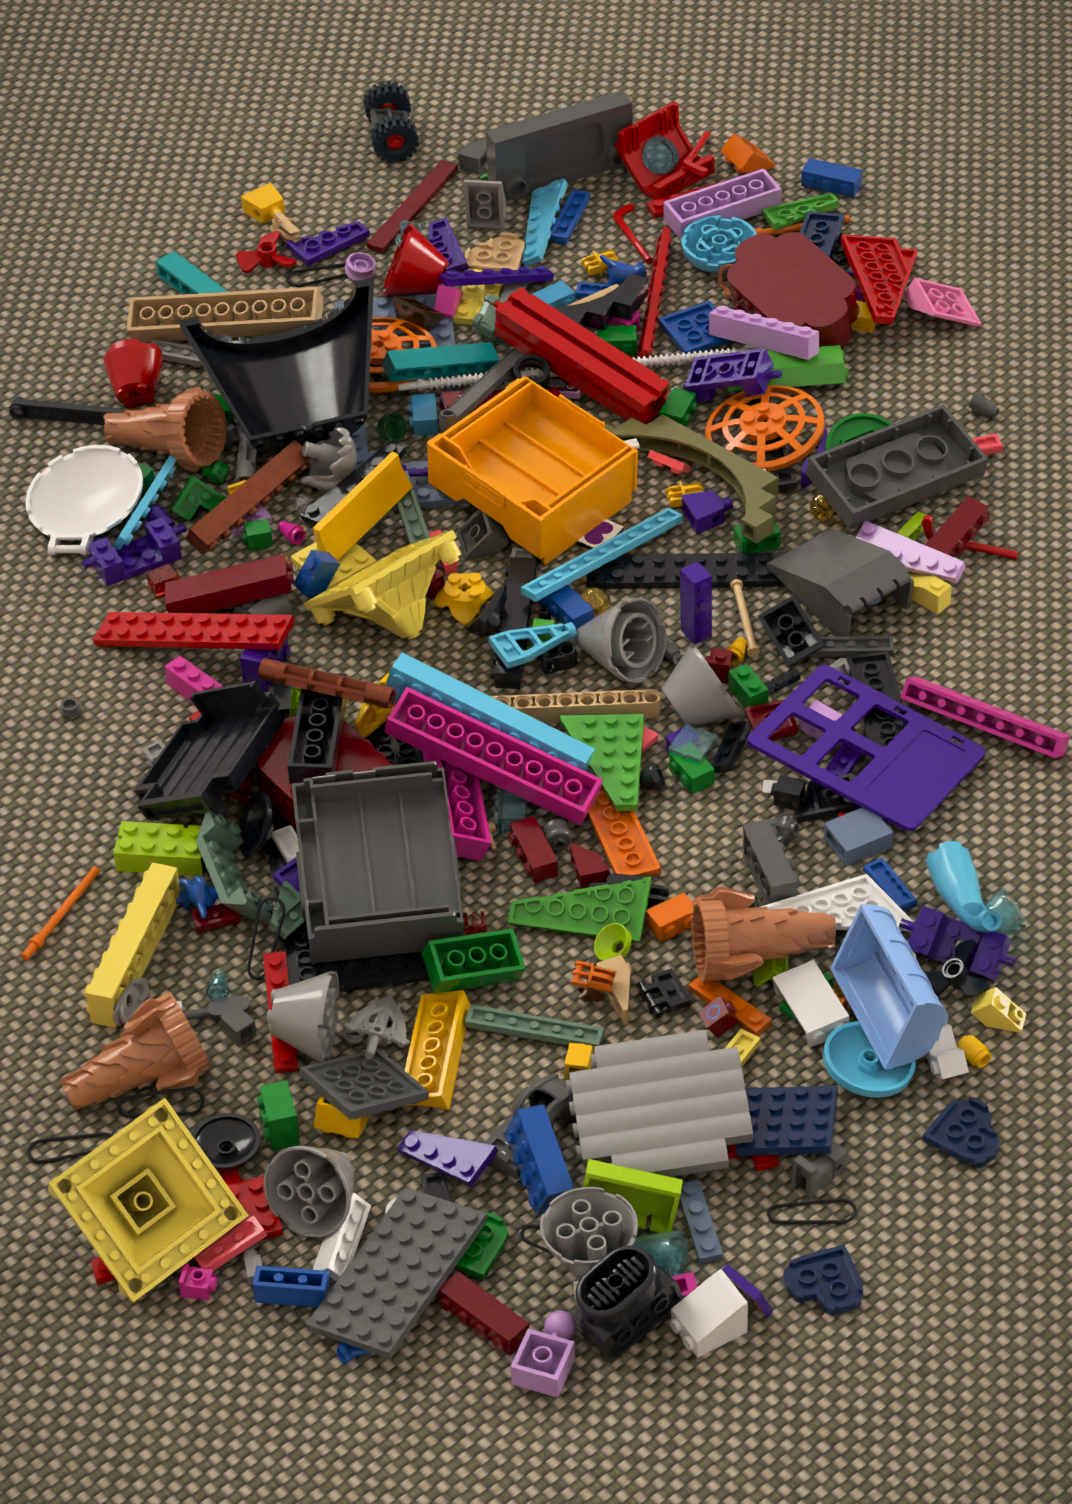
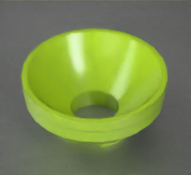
M611 923L602 928L594 942V952L597 958L601 961L622 955L624 958L629 953L632 938L629 930L620 923ZM623 942V949L616 953L617 945Z

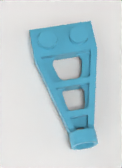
M572 622L508 630L489 636L488 643L505 666L512 668L529 662L566 640L575 639L577 631ZM547 634L552 637V639L544 643L538 638L539 635ZM530 639L534 646L523 651L516 643V640Z

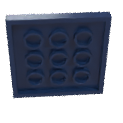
M837 1086L745 1088L753 1130V1142L736 1144V1156L831 1154L838 1100Z

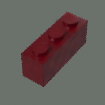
M535 816L510 823L508 840L511 846H515L517 859L519 861L522 860L526 876L530 875L533 883L557 877L558 860Z

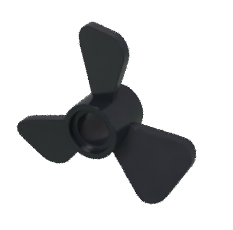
M973 939L962 941L957 945L955 958L948 960L943 965L942 971L924 972L937 997L950 985L957 990L963 989L968 997H976L990 988L987 981L972 977V974L965 966L976 946Z

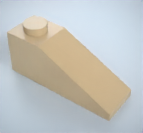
M622 955L598 962L596 966L617 972L612 984V993H605L622 1023L627 1025L633 970L630 963L625 962Z

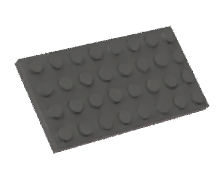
M405 1187L326 1295V1298H324L306 1323L307 1330L391 1359L488 1221L487 1213Z

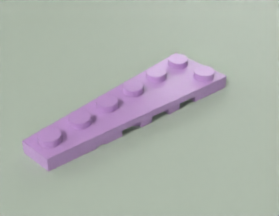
M864 521L856 536L858 539L889 550L912 573L936 576L939 579L957 583L966 567L962 560L868 521Z

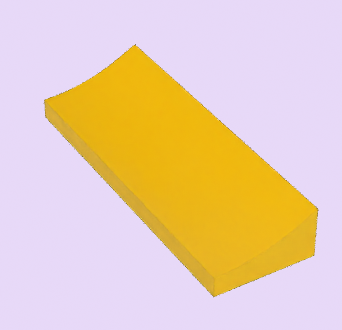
M391 452L313 527L318 551L329 552L338 561L413 488L402 468L398 454Z
M464 990L421 995L405 1072L429 1091L428 1100L405 1106L450 1109L466 1032L465 1019L471 1005Z

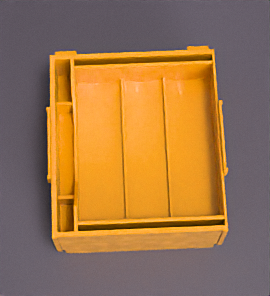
M526 376L516 379L498 395L442 434L439 433L427 442L428 482L433 485V488L439 489L455 501L463 498L503 525L510 539L541 559V562L545 565L578 542L580 538L604 520H608L627 506L632 500V491L637 489L638 450L606 430L604 422H601L562 394L558 398Z

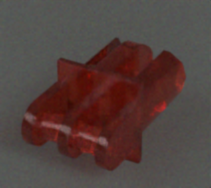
M480 911L481 924H477L476 912H471L472 925L470 926L467 913H463L465 935L487 932L484 911Z

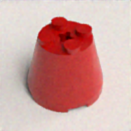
M126 339L112 344L110 350L103 358L104 367L117 400L124 404V407L127 409L152 404L163 365L161 349L153 342L147 344L138 342V339Z

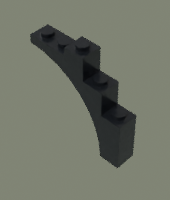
M630 274L621 285L600 298L576 305L552 307L584 328L591 327L605 331L613 317L632 321L649 293L648 278Z

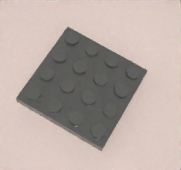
M378 1048L375 1050L372 1059H367L364 1056V1051L300 1067L299 1076L349 1119H358L362 1116L378 1114L379 1112L397 1109L401 1106L417 1104L418 1102L428 1100L429 1091Z

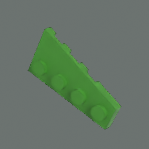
M833 193L763 208L761 209L762 216L775 231L804 220L807 211L827 212L838 208L839 200Z

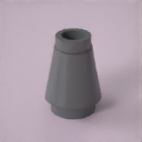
M977 393L972 397L968 406L972 409V412L993 419L996 418L1000 410L983 394L979 395Z

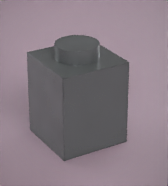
M239 1005L220 1016L222 1032L236 1046L240 1047L257 1036L255 1021Z

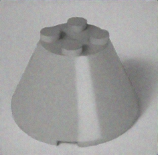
M330 971L277 990L272 989L271 1003H273L272 1010L267 1012V1023L270 1024L269 1034L274 1035L319 1063L324 1062V1059H329L333 1049L338 1011L334 1010L335 999L339 998L337 973Z
M293 1146L280 1151L272 1159L264 1175V1192L272 1212L276 1217L280 1216L289 1225L287 1228L303 1236L323 1237L336 1231L345 1222L350 1210L354 1184V1170L348 1154L333 1149Z
M581 1187L562 1193L549 1203L550 1207L546 1210L545 1214H542L540 1221V1232L545 1246L578 1281L590 1268L612 1250L621 1246H632L638 1231L637 1215L632 1205L618 1193L613 1195L604 1192V1188Z

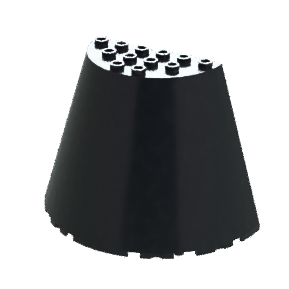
M373 277L354 281V286L350 293L351 297L343 302L344 308L341 310V307H337L334 311L327 314L328 319L322 322L320 318L313 324L281 333L255 336L253 338L238 337V341H232L231 336L217 334V337H215L213 331L205 330L198 316L178 320L181 331L250 444L255 449L269 454H279L294 440L301 446L307 441L316 444L319 441L331 439L329 432L334 431L337 427L345 428L352 435L365 423L368 414L374 298Z

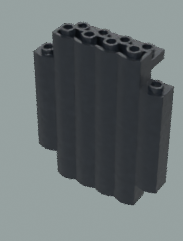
M256 681L193 692L190 699L201 713L197 720L181 722L134 790L141 800L137 807L147 820L158 821L162 817L172 819L178 815L189 816L194 812L204 814L212 808L222 792L234 793L239 789L285 720L278 710L280 703L271 691L263 692Z

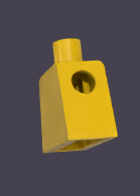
M271 182L241 196L243 212L261 223L274 219V213L277 211L283 214L285 212L283 197Z

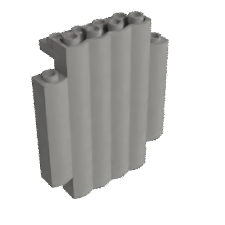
M706 1029L595 1046V1054H590L592 1068L595 1069L569 1072L570 1080H566L568 1094H573L574 1100L569 1102L571 1116L576 1115L577 1123L572 1124L574 1138L579 1137L580 1145L576 1146L578 1160L583 1159L584 1167H587L588 1159L668 1177L729 1168L726 1146L753 1142V1130L738 1047L710 1051Z

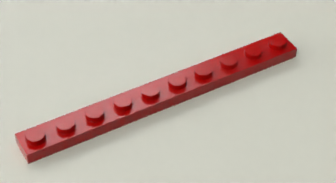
M663 227L657 240L637 358L640 357V359H643L644 356L648 358L653 352L651 347L655 340V335L653 334L658 324L655 321H657L660 312L657 309L661 304L662 298L660 296L664 289V286L661 284H663L666 273L663 272H665L668 261H666L670 253L668 248L672 242V237H670L671 229Z

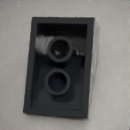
M794 595L758 615L763 630L788 667L825 647V644Z

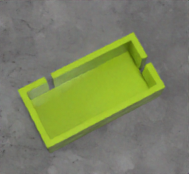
M121 821L118 839L116 840L113 852L116 871L144 873L146 870H149L153 862L176 867L178 875L203 876L205 862L196 843L201 826L188 825V828H184V825Z
M588 1159L582 1187L604 1188V1192L613 1195L618 1193L634 1208L637 1215L638 1228L645 1229L647 1213L652 1214L650 1231L671 1235L683 1180Z

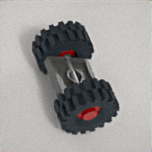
M381 81L379 86H376V84L372 85V90L368 89L367 95H364L363 103L366 117L373 127L371 130V140L374 152L382 161L387 159L388 163H392V160H395V163L402 159L404 162L407 160L406 157L409 156L411 158L413 152L416 153L417 146L419 147L416 126L414 123L412 124L411 119H408L410 116L409 112H411L408 92L406 89L404 90L403 85L399 86L398 82L395 81L393 84H391V81H387V84H383V81Z

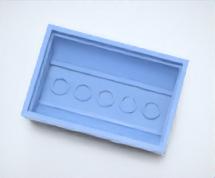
M861 904L830 969L885 1070L911 1063L927 1054L933 1048L935 1042L939 1040L940 1032L948 1022V1013L941 1002H939L928 977L920 968L909 943L902 936L892 913L882 906Z

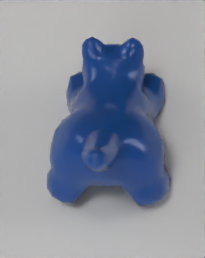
M600 255L602 262L608 265L607 274L609 275L608 284L621 285L630 274L642 277L647 276V271L641 260L636 265H627L621 261H612L606 256Z
M195 876L194 882L187 879H179V884L183 889L179 892L176 904L182 903L183 908L187 910L193 903L197 906L201 917L206 918V909L212 907L216 900L219 899L215 887L207 886L206 880L200 876Z

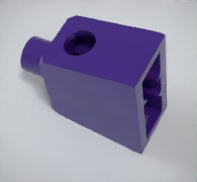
M712 490L682 495V511L696 535L725 522V511L733 509L730 498L720 500L715 491Z

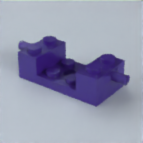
M765 348L694 357L687 382H684L683 388L689 392L696 393V402L711 401L716 388L739 385L742 386L747 396L766 393L771 379L782 378L781 370L772 371L774 363Z
M164 517L145 523L146 536L130 541L128 546L124 544L120 551L112 546L107 537L89 543L90 558L82 560V566L84 569L94 566L105 585L109 586L181 560L180 541L176 535L187 532L186 526L182 524L173 528L168 525Z
M922 906L919 917L915 922L902 918V923L899 924V927L911 931L909 945L913 953L942 964L955 958V944L957 941L973 939L976 946L965 966L971 974L995 983L1002 965L1005 964L1014 968V963L1017 961V958L1006 955L1012 941L1007 935L996 931L979 932L973 930L962 921L950 918L940 911Z

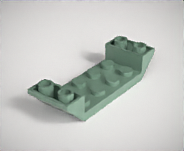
M208 811L205 813L196 843L219 899L225 906L250 920H255L257 908L263 899L258 897L252 890H247L248 887L241 878V871L236 866L235 856L232 853L243 843L240 835L241 830L235 823L226 821L220 814L216 815ZM266 901L262 905L259 920H271L273 905L270 901Z

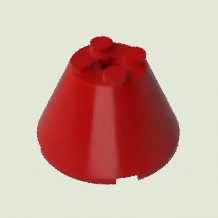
M409 223L389 267L383 286L386 290L385 292L382 291V296L433 294L437 292L438 285L441 286L442 284L439 281V275L446 271L449 261L413 224Z

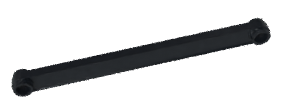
M17 397L11 402L9 414L15 419L30 418L105 425V419L103 418L105 414L124 413V410L135 409L26 400L22 397Z

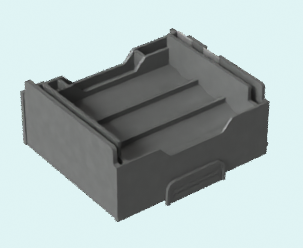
M430 761L374 767L373 771L353 773V770L328 772L326 776L305 778L303 783L292 784L299 852H296L302 917L307 922L311 965L322 962L421 952L428 941L464 936L461 885L455 839L451 832L444 767L437 768V762Z

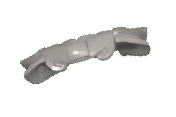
M137 977L130 982L117 1001L113 1020L118 1026L126 1025L131 1016L148 997L149 986L146 978L140 979V977ZM127 996H129V1006H128V1007H127V1003H126Z

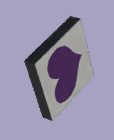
M606 519L580 538L575 544L590 550L624 532V527Z

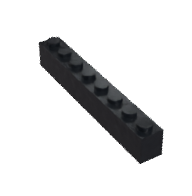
M511 557L510 565H506V578L508 579H504V589L507 594V600L500 613L499 619L502 623H499L497 626V634L508 630L529 628L533 600L521 594V587L536 579V558ZM527 639L516 640L520 648L525 651ZM494 652L493 664L495 667L491 668V679H495V688L521 689L524 664L507 668L496 652Z

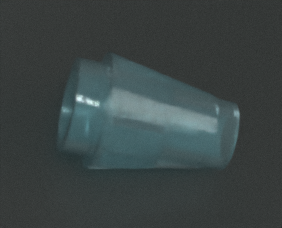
M222 970L214 972L206 989V993L211 1001L225 998L229 995L227 974Z

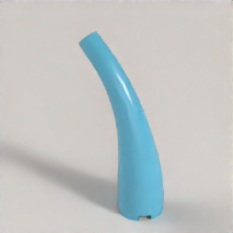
M957 841L940 843V848L933 853L930 851L926 858V865L937 892L958 918L971 929L979 932L997 930L1002 924L1001 915L995 910H987L983 904L978 875L968 848L961 846V843Z

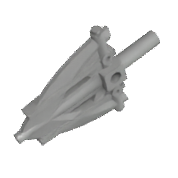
M391 994L380 1000L379 997H375L373 1003L359 1011L350 1023H344L343 1028L346 1029L347 1033L357 1032L360 1037L368 1035L367 1042L369 1043L364 1054L367 1059L373 1058L377 1045H381L382 1040H385L389 1045L397 1043L399 1047L409 1046L410 1041L406 1039V1024L400 1010L401 1003L397 1005ZM376 1016L374 1023H370V1018ZM388 1019L392 1022V1027L386 1028Z

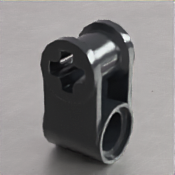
M564 641L546 651L547 657L545 652L536 657L541 663L540 669L544 674L572 669L578 664L576 645L570 641Z

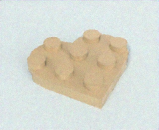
M500 233V237L494 239L491 237L487 243H478V247L472 249L469 247L465 252V259L468 265L467 270L492 269L500 271L501 268L518 270L521 266L525 250L524 240L519 239L518 235L514 233Z

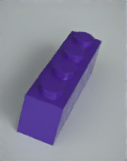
M698 561L680 569L681 631L694 645L712 637V576Z

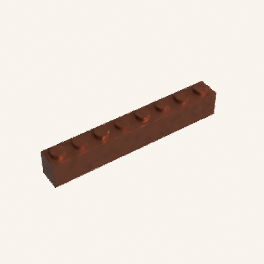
M296 440L291 442L190 528L185 539L202 555L208 550L212 552L219 545L218 542L221 539L225 541L232 534L234 528L239 529L245 523V519L248 516L252 518L258 512V507L261 505L263 507L266 506L272 499V495H279L285 488L284 485L286 483L290 485L297 478L299 472L303 474L310 467L309 461L311 458L303 456V446Z

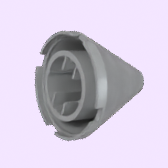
M627 598L579 627L575 642L582 650L621 681L641 683L648 680L647 676L651 672L656 673L661 665L666 649L665 624H660L657 615L660 614V611L651 601L644 598Z

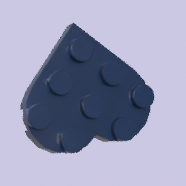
M969 1097V1100H960L958 1102L955 1099L949 1103L926 1130L922 1139L923 1142L976 1168H983L986 1163H989L996 1157L999 1151V1140L996 1136V1131L990 1127L991 1114L988 1110V1105L973 1097Z
M845 1244L795 1258L789 1262V1266L783 1272L784 1288L793 1296L796 1302L802 1303L804 1301L816 1300L824 1308L825 1313L829 1315L849 1312L859 1308L862 1304V1281Z

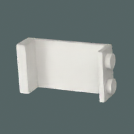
M814 960L772 977L774 992L778 998L783 996L806 1033L809 1048L822 1044L835 1028L850 1022L848 1013Z

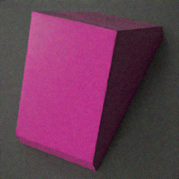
M438 285L434 309L445 314L444 317L453 318L463 296V291L458 288Z

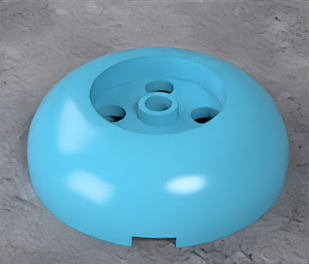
M721 215L708 216L692 222L683 231L681 239L682 251L687 260L696 268L709 273H718L719 269L725 264L736 263L735 250L737 246L749 237L757 235V233L749 223L739 218L725 219L721 218Z

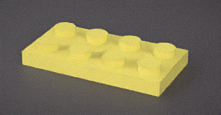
M468 269L475 270L476 272H482V270L478 269ZM504 284L462 286L463 296L453 316V323L473 325L472 321L479 313L486 294L500 297Z

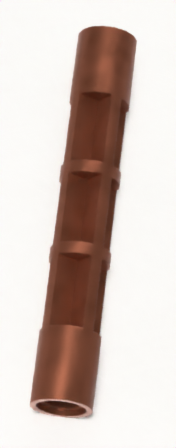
M263 658L259 666V679L281 682L285 685L366 704L370 703L371 705L388 709L393 707L396 698V689L385 685L268 658Z

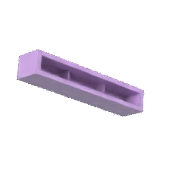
M718 306L709 313V335L807 360L819 353V331L813 330L810 327L797 326L791 322H781L775 318L761 317L759 314L745 313L743 310L729 309L727 306Z

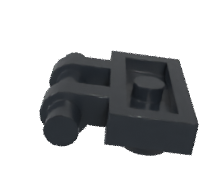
M672 968L651 975L652 983L646 984L644 980L637 983L641 998L646 1000L648 1003L647 1008L656 1018H661L664 1015L662 1010L664 1007H667L671 1013L691 1006V998ZM659 993L661 997L655 999L653 994Z

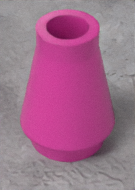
M281 521L277 526L278 531L291 544H300L306 537V532L300 525Z

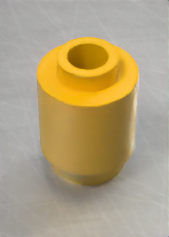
M964 1036L959 1040L957 1046L964 1050L965 1058L972 1066L983 1068L989 1063L992 1057L989 1049L975 1036Z

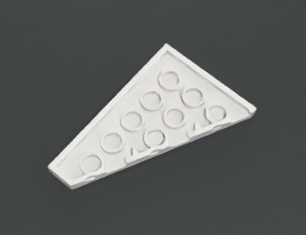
M867 874L761 906L767 907L768 910L791 908L809 913H826L835 917L836 930H849L861 904L877 905L888 909L896 920V925L900 931H910L899 927V924L902 923V918L912 921Z

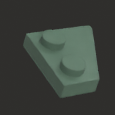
M287 881L283 883L278 897L285 906V916L279 933L284 940L306 922V919L302 917L300 893ZM276 902L269 926L276 932L282 915V907L279 902Z

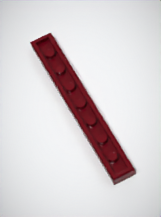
M441 160L367 242V248L384 254L406 229L407 225L416 218L456 173L458 164Z

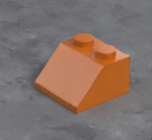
M735 133L732 134L720 150L725 155L724 159L731 165L734 164V169L742 175L763 168L768 170L776 165L756 145Z

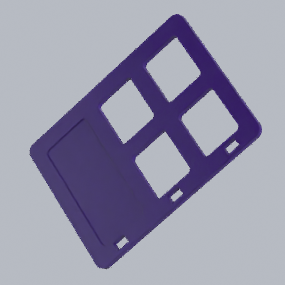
M820 665L747 738V744L751 748L905 831L916 830L980 763L986 753L983 746L829 665ZM842 679V680L846 681L847 683H849V685L847 686L846 684L840 682L839 680ZM826 682L859 698L836 721L803 705ZM873 708H878L907 724L885 747L852 731ZM897 708L906 714L902 715L901 713L895 711V709ZM791 716L824 732L803 755H797L768 739ZM954 738L963 744L959 745L958 743L952 741V739ZM840 742L873 758L851 782L817 765Z

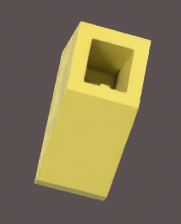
M997 987L976 996L971 1011L986 1027L1013 1032L1022 1031L1026 1013Z

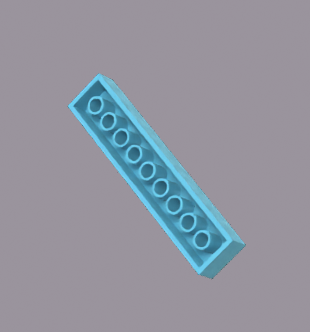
M401 653L391 667L385 686L396 689L394 704L398 702L404 690L408 687L587 771L595 748L404 653Z

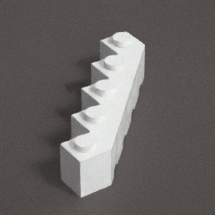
M944 1025L940 1032L939 1040L925 1054L932 1074L942 1080L969 1072L964 1050L956 1047L951 1025Z

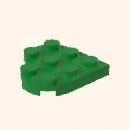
M484 1212L487 1213L488 1221L454 1268L481 1280L486 1278L508 1240V1230L503 1219L496 1214Z

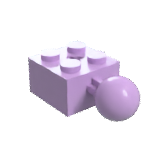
M563 1310L554 1311L546 1318L544 1325L546 1333L527 1329L511 1365L512 1385L559 1397L575 1361V1343L569 1339L575 1333L576 1323L573 1316Z

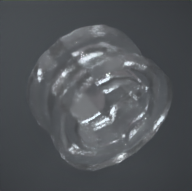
M300 494L298 498H292V504L298 514L306 510L309 502L304 494Z

